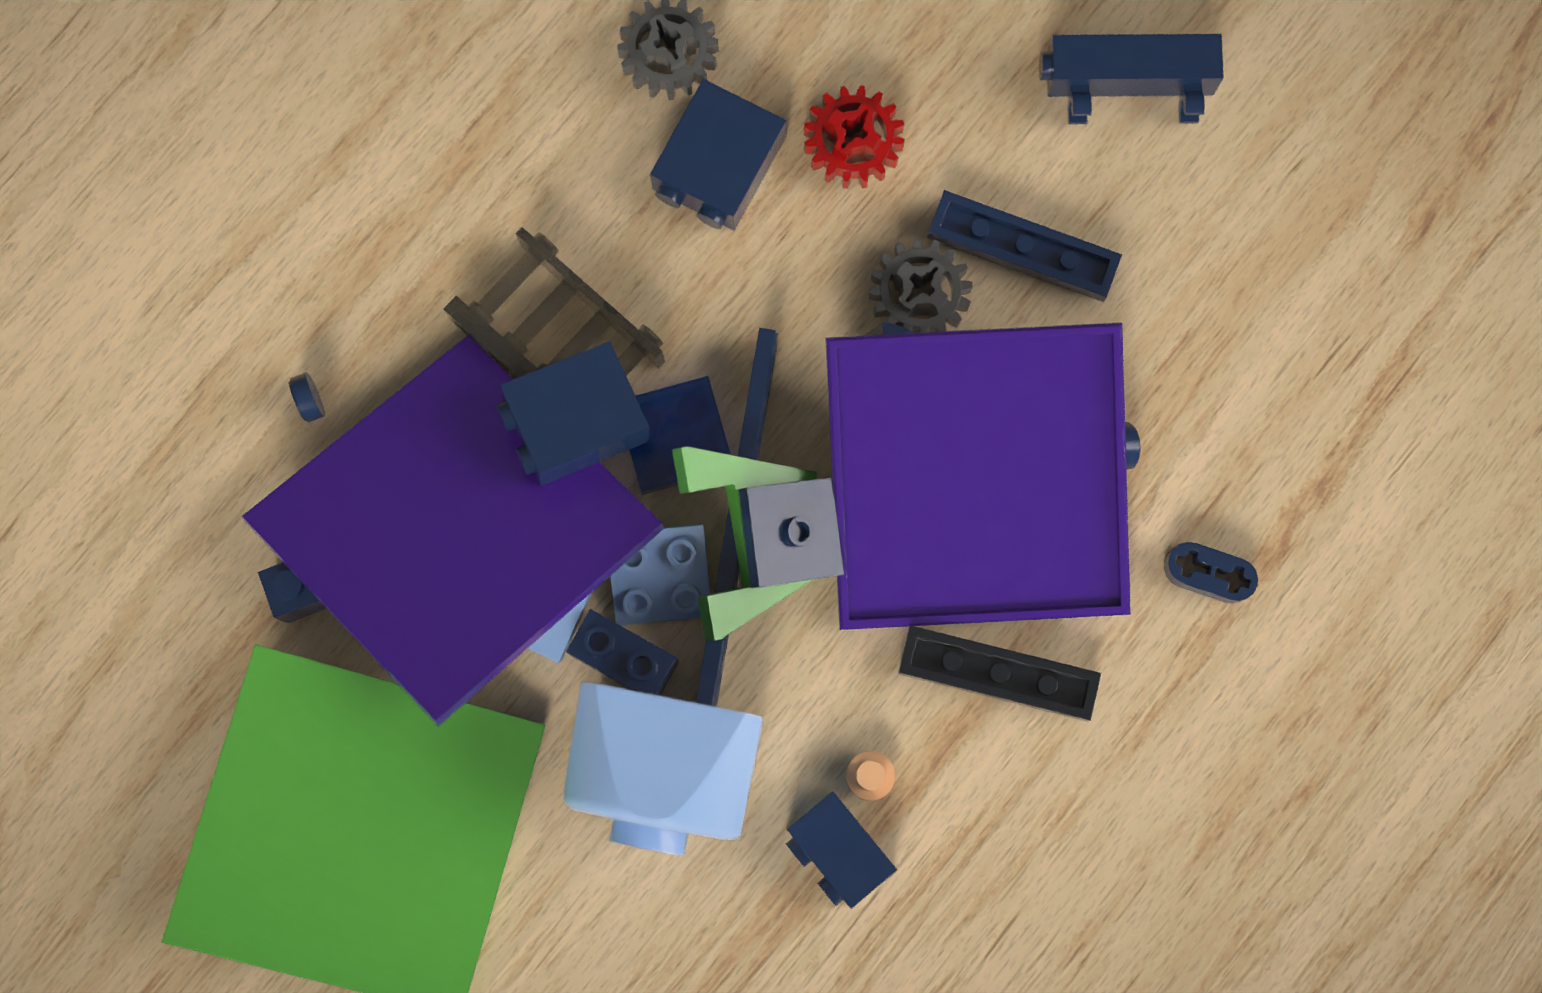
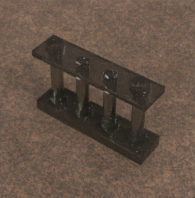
M523 227L515 234L521 247L526 252L477 303L473 300L467 305L458 296H455L443 308L455 326L473 339L515 379L586 351L609 326L630 343L618 357L626 376L644 357L658 369L665 363L663 351L660 349L663 342L650 328L642 324L637 329L555 256L559 250L547 237L540 232L533 237ZM541 264L560 281L559 285L513 333L507 331L502 337L490 326L494 321L492 315ZM576 295L595 314L547 365L542 362L536 367L524 356L529 351L526 346Z

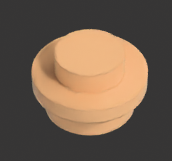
M865 751L856 755L848 764L846 782L855 796L863 800L874 801L883 798L891 791L895 782V770L891 761L885 755L876 751Z

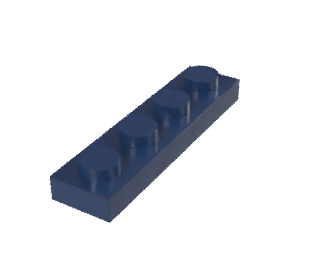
M946 190L943 192L927 235L928 239L937 240L939 243L1104 302L1108 296L1122 257L1120 253Z

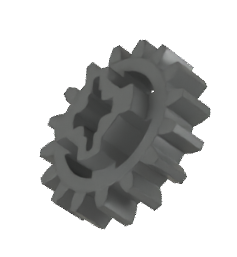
M662 0L661 7L654 8L649 1H645V14L641 16L631 11L629 19L632 28L621 26L619 30L621 40L624 41L617 45L619 58L625 59L621 63L624 75L634 74L632 81L634 88L637 90L648 84L649 94L652 98L657 96L660 89L666 90L669 100H674L676 89L682 88L686 95L690 96L692 95V82L696 81L701 84L703 79L707 80V74L704 69L715 70L717 67L716 57L712 55L719 52L718 39L712 37L715 34L714 24L712 21L702 23L704 15L703 9L700 7L689 13L687 0H680L677 7H670L669 0ZM649 30L650 33L647 40L641 42L638 49L641 38ZM660 38H662L665 44L669 45V47L672 50H675L676 59H674L671 52H668V50L665 47L661 46ZM696 48H699V51H698V54H697L695 60H694L693 63L688 67V65H687L688 58H689L690 56L696 54Z
M914 238L912 250L907 251L900 242L895 244V258L893 259L891 256L883 253L879 264L884 271L872 270L870 280L879 285L870 288L868 294L869 300L880 301L874 307V317L878 318L886 315L888 317L886 323L905 327L915 333L947 331L946 323L957 328L962 320L957 311L967 312L971 303L970 300L961 296L970 293L973 287L972 282L961 280L968 269L966 263L954 266L952 262L956 251L951 249L944 255L938 253L939 241L937 240L932 242L929 249L922 248L919 238ZM912 263H926V264H928V265H925V266H912L911 264H912ZM945 277L950 283L951 301L947 299L948 295L942 291L941 283ZM890 280L894 283L893 287L899 291L900 295L895 305L889 295ZM931 280L928 294L921 293L918 297L914 296L909 302L913 287L919 289L923 285L926 286ZM916 315H928L930 318L915 319L911 317Z

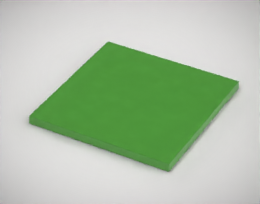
M255 644L161 943L361 993H469L546 725L464 703L442 724L437 726L397 683Z

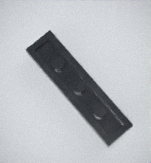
M911 625L908 629L898 671L899 675L1086 722L1091 721L1101 677L1100 672Z

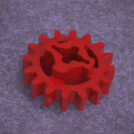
M862 85L859 86L856 95H850L846 86H841L838 99H834L826 92L823 94L822 99L824 109L812 106L810 108V118L813 122L804 123L803 135L810 138L804 142L805 154H815L811 159V168L818 170L825 167V181L828 183L836 175L842 177V186L845 189H848L851 179H858L861 187L867 188L868 177L872 174L879 181H883L886 174L884 165L896 168L899 157L895 152L903 151L905 139L898 136L903 133V120H892L896 115V105L881 106L883 93L880 91L871 99L865 97L866 90L865 86ZM876 121L883 129L885 142L881 140L882 136L874 130V123ZM863 127L862 138H854L853 141H849V143L845 147L846 136H854V134L858 133L860 129ZM823 132L827 134L826 138L834 144L831 154L823 142ZM865 161L864 163L852 164V163H857V162Z

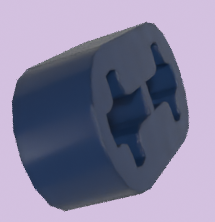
M1181 543L1169 551L1164 559L1163 568L1165 575L1171 583L1224 603L1234 604L1241 602L1254 594L1258 586V575L1251 563L1242 558L1198 543ZM1190 553L1193 555L1192 563L1207 569L1206 574L1193 571L1185 577L1181 575L1182 566L1176 564V559H1182ZM1236 569L1239 571L1238 579L1245 582V587H1239L1231 593L1228 591L1229 583L1214 577L1215 572L1227 575Z

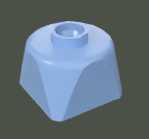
M581 682L566 773L564 802L567 807L576 811L613 818L609 841L684 856L688 834L722 840H736L741 836L763 727L762 717L621 688Z

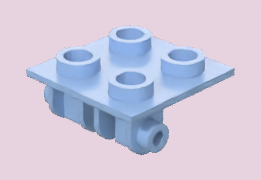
M703 524L663 527V530L610 576L615 621L617 624L629 625L701 618L698 596L710 594Z

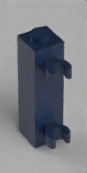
M1222 34L1052 35L1047 52L1040 53L1039 78L1040 81L1047 80L1048 97H1068V125L1087 124L1088 116L1092 114L1091 97L1179 96V124H1198L1199 115H1204L1205 112L1204 96H1213L1224 79Z

